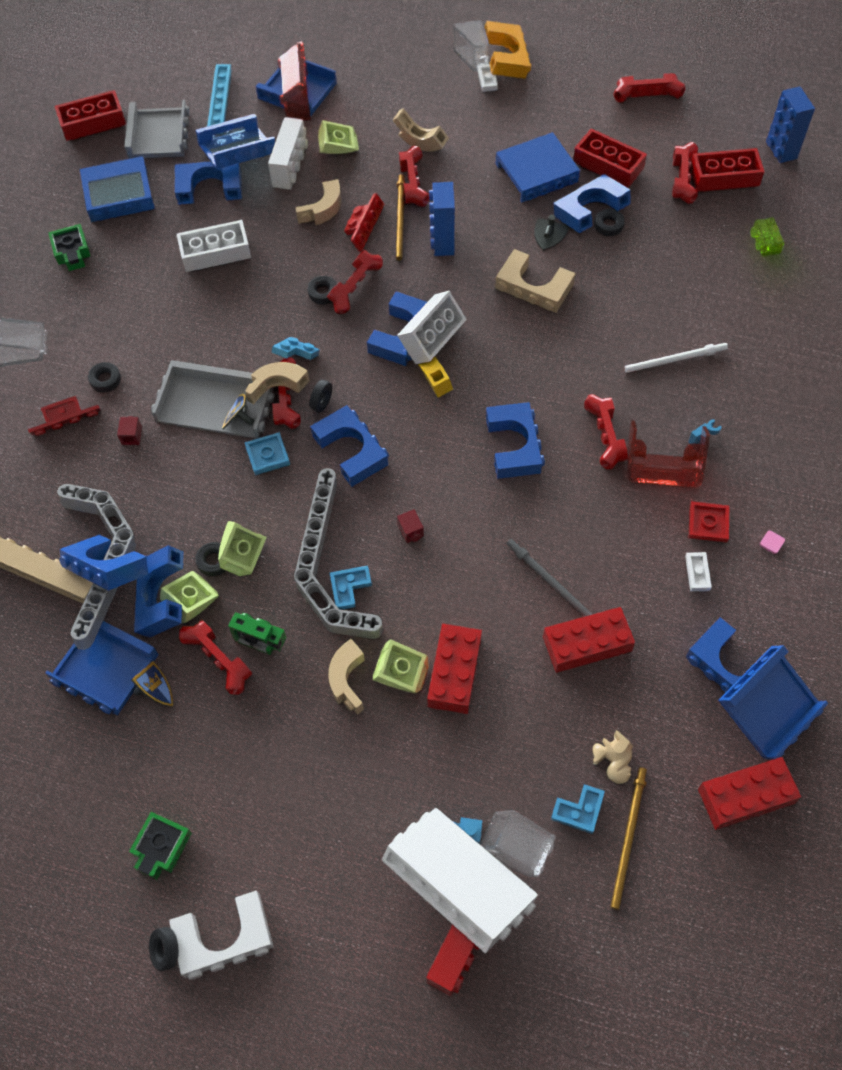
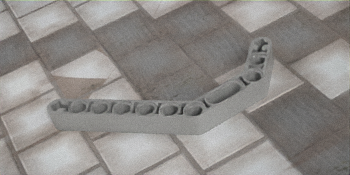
M326 468L318 476L294 574L298 590L330 632L377 639L383 633L382 620L379 616L339 610L316 579L337 489L335 472L332 469ZM307 561H312L311 564H304ZM303 578H307V579H308V580L305 581V582H301V581H300V580L303 579ZM314 592L319 593L328 606L326 608H319L310 595ZM333 619L339 620L337 623H330ZM352 622H358L356 626L349 625Z
M64 484L58 488L57 493L64 508L100 516L113 538L104 560L114 559L135 550L136 542L133 532L108 492L71 484ZM112 516L117 517L121 525L113 527L108 518ZM94 583L92 584L71 629L72 639L78 649L85 650L92 646L118 587L108 591Z

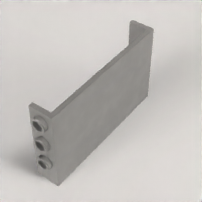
M171 360L166 375L162 378L161 389L157 391L156 402L151 407V414L157 423L258 439L261 432L265 431V419L270 415V404L274 402L276 386L268 389L254 405L248 402V400L246 401L248 406L246 414L254 419L251 426L236 416L225 429H222L225 418L238 395H246L245 390L247 386L253 383L251 377L253 373Z

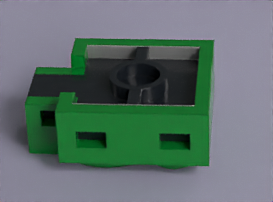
M81 224L48 232L54 257L58 265L66 263L69 271L85 267L83 258L90 257L91 255Z
M235 612L228 625L235 642L271 655L273 649L280 651L287 638L284 629L273 626L270 622L260 618L253 619L247 613L240 614Z
M150 812L129 851L133 856L139 858L134 868L156 880L162 870L171 873L192 832L184 826Z

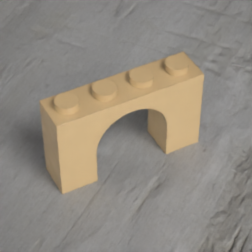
M514 249L496 276L495 288L557 313L574 285L575 273L560 267L548 284L543 286L529 285L521 278L528 268L529 255Z

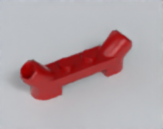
M673 73L663 74V78L634 80L633 76H627L618 80L617 88L614 90V99L622 103L628 97L668 94L679 99L683 96L686 86L678 81L677 75Z
M689 142L685 146H675L673 153V166H679V178L674 180L672 198H681L687 204L693 203L698 196V191L690 185L691 174H688L691 169V162L688 161L692 160L693 154L698 153V146L693 142Z
M412 146L406 152H399L401 172H407L409 183L404 184L405 203H415L420 207H424L429 202V193L419 188V177H416L418 175L416 164L422 159V151L419 147Z
M364 249L351 264L356 270L344 285L339 282L329 292L327 298L333 302L334 311L337 314H344L350 310L348 293L352 294L357 288L355 284L365 278V271H379L381 269L383 260L380 255H370Z
M292 357L283 358L280 361L296 364ZM278 386L279 403L272 404L274 424H284L290 429H296L301 423V416L288 406L292 405L291 395L287 393L291 389L286 386Z
M594 394L589 395L584 402V409L597 416V427L602 431V444H605L607 448L600 457V464L603 468L611 470L617 462L627 461L628 459L625 440H617L611 422L615 410L612 398L601 399Z
M200 620L194 626H182L179 631L180 642L183 645H201L202 652L208 658L210 656L214 658L216 667L220 671L225 670L227 672L226 691L232 695L243 693L245 681L253 675L239 657L232 662L212 642L216 637L213 630L203 620Z

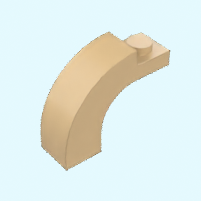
M404 108L399 110L393 119V122L400 129L398 135L410 146H417L423 151L433 152L440 150L449 139L440 126L433 129H425L418 126Z
M338 179L322 182L324 196L317 203L295 207L298 224L315 221V225L327 222L337 214L341 206V191Z
M276 362L265 365L251 374L253 383L247 386L245 392L248 402L253 405L268 389L275 386H286L299 393L310 381L308 370L288 362Z
M350 639L337 650L331 660L329 683L338 705L344 702L350 711L354 710L358 715L364 710L363 703L348 686L347 681L352 670L364 662L365 659L364 653Z

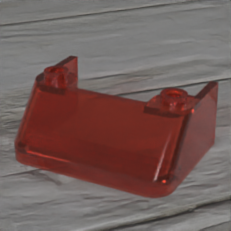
M302 41L296 42L280 55L281 59H278V67L281 69L283 92V95H280L281 105H284L286 118L308 121L311 120L307 90L308 70L304 42Z
M631 420L627 459V476L630 482L683 488H697L703 483L710 441V433L706 426H702L700 444L692 443L687 445L684 449L683 457L646 454V444L643 440L636 439V423Z

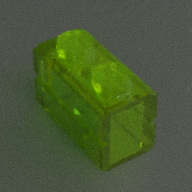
M766 218L765 220L759 219L754 222L751 228V236L755 238L756 249L760 250L762 257L780 254L785 243L775 219Z

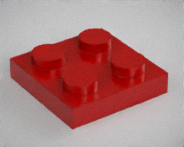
M691 501L688 538L727 543L729 540L730 506Z

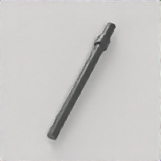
M513 539L508 540L506 544L516 553V556L521 561L524 560L583 617L592 615L589 610L541 567L524 547L521 548Z

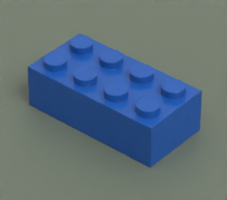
M800 86L782 91L766 139L767 145L780 163L798 159L815 111V107Z
M453 182L432 183V190H429V200L433 201L429 203L430 214H433L430 215V237L434 238L431 239V249H434L435 256L454 255L455 204Z

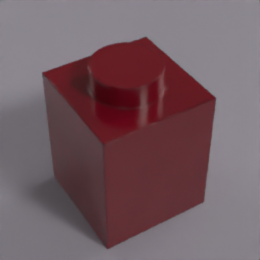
M134 416L120 417L117 436L121 445H140L142 425L139 418Z
M415 509L397 516V524L406 543L416 542L424 537V527Z

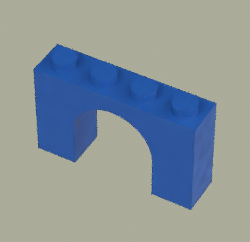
M212 162L176 164L175 195L178 205L194 203L195 186L200 181L209 178H215L223 182L226 200L242 199L240 163L216 169Z
M604 174L554 202V216L578 233H581L592 226V212L584 208L583 205L591 202H603L619 211L631 204L630 189Z
M395 292L389 302V315L410 322L427 302ZM374 330L367 341L369 354L404 366L408 364L409 360H412L398 336Z
M529 402L486 407L488 432L513 430L522 434L527 441L526 445L519 450L495 453L494 465L497 479L541 474L542 466H545L544 456L540 455L539 451L541 450L540 439L537 440L536 436L538 435V426L533 422L535 420L534 409H531Z
M347 405L310 426L312 437L321 448L343 437L356 438L363 444L362 450L357 455L340 464L341 474L351 487L388 466L389 454L384 447H380L375 435L369 433L364 422L361 423L357 413L354 410L351 411Z
M101 535L60 549L59 560L63 568L108 591L148 575L147 557L136 551L114 559L104 560L111 545V540Z
M169 545L147 556L148 575L137 579L134 633L146 637H153L182 622L181 604L167 599L157 603V593L162 582L168 576L183 569V551Z
M720 617L689 649L686 658H688L691 665L700 668L708 679L718 683L726 693L742 676L729 673L720 662V650L732 639L736 632L732 626Z

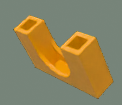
M486 21L482 33L484 43L500 45L512 52H493L489 63L491 74L526 79L528 72L531 71V63L529 62V53L526 50V42H524V33L521 30V26Z

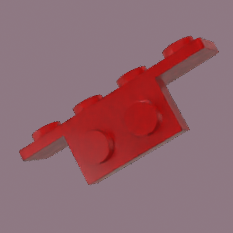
M377 193L373 194L368 205L355 207L344 229L347 235L353 234L351 242L358 251L363 250L384 207V203Z
M73 396L42 407L41 410L46 423L30 428L28 431L31 435L40 436L46 433L45 430L51 428L53 430L63 427V424L68 422L70 424L81 421L80 418L85 416L88 418L98 415L101 409L99 405H95L81 410L77 397Z

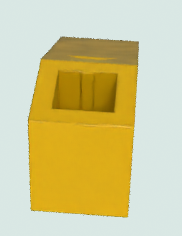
M435 356L429 362L418 364L437 398L453 390L450 378Z

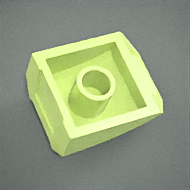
M322 121L318 133L319 153L343 154L359 150L357 136L352 126Z
M228 521L220 545V568L238 576L251 574L267 537L250 531L236 522Z
M191 571L162 587L160 600L164 601L167 599L181 604V623H186L206 609L219 595L204 578Z
M390 639L385 643L380 652L373 673V680L393 688L417 693L422 690L429 669L428 656Z

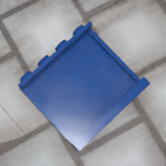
M283 52L284 62L265 85L258 83L255 86L257 98L310 118L337 84L336 71Z
M553 132L496 152V166L498 169L504 168L521 193V203L573 185L579 181L580 169Z
M103 621L90 648L80 650L73 644L54 672L46 671V674L50 678L49 682L58 688L63 686L67 688L66 691L75 697L77 694L82 696V700L93 706L95 703L100 706L99 709L109 715L112 712L118 716L133 694L134 689L137 688L131 679L151 662L155 661L159 654L153 646Z
M784 645L771 646L718 700L763 759L782 757L784 750L797 741L799 734L808 729L814 718L820 716L823 713V709L828 705L827 701L817 700L784 656L789 651Z

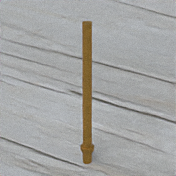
M402 174L398 176L396 185L398 188L396 260L398 261L403 259L404 184L406 182L405 176Z
M638 768L637 778L633 782L635 788L610 907L614 910H619L643 788L647 784L645 781L647 769Z

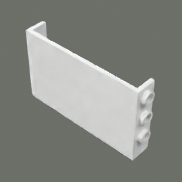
M437 808L430 813H424L419 822H413L404 834L399 833L393 842L388 845L382 861L484 953L499 939L504 941L511 932L510 928L512 926L517 928L524 919L523 915L529 916L536 907L534 901L538 894Z

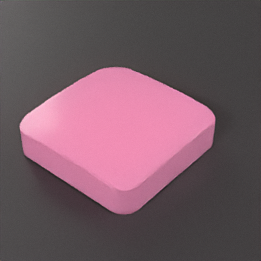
M768 531L760 542V546L773 554H777L785 539L772 531Z

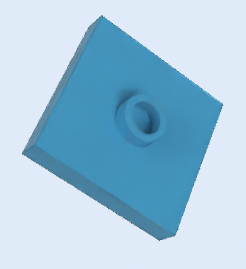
M280 432L245 442L255 475L290 465Z

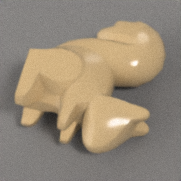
M616 731L613 742L603 738L604 746L594 744L593 764L596 765L604 758H607L611 762L607 768L608 778L616 784H622L627 782L631 776V767L628 764L632 758L633 746L629 740Z

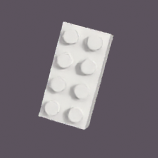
M284 117L268 162L272 187L291 190L293 183L296 182V173L300 170V162L304 159V150L308 147V139L305 138L306 127H304L303 120Z
M242 220L177 234L186 272L251 258Z
M450 291L435 294L397 336L415 364L429 362L467 319Z

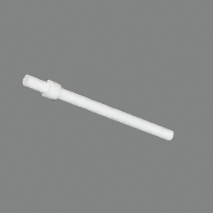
M727 343L710 344L701 349L625 366V372L629 373L702 355H714L715 352L727 350L728 345Z

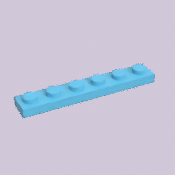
M216 64L207 127L225 122L232 71L231 64Z

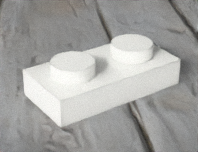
M490 65L478 66L482 92L498 90L496 76L491 74Z
M706 552L686 553L685 559L690 592L710 591L712 586Z

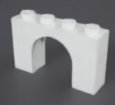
M258 891L235 898L241 920V931L236 942L223 951H210L204 947L200 938L196 917L192 913L169 920L171 929L174 931L178 941V963L182 976L185 978L189 977V980L201 977L204 971L210 969L211 972L219 971L225 968L224 964L230 962L239 964L246 961V957L255 954L258 957L269 953L268 949L273 948V943Z

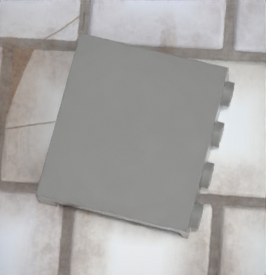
M182 100V108L142 110L137 109L136 102H129L125 150L128 159L141 156L143 158L182 157L185 155V150H187L186 138H188L187 127H189L187 116H190L189 106H186L185 100Z

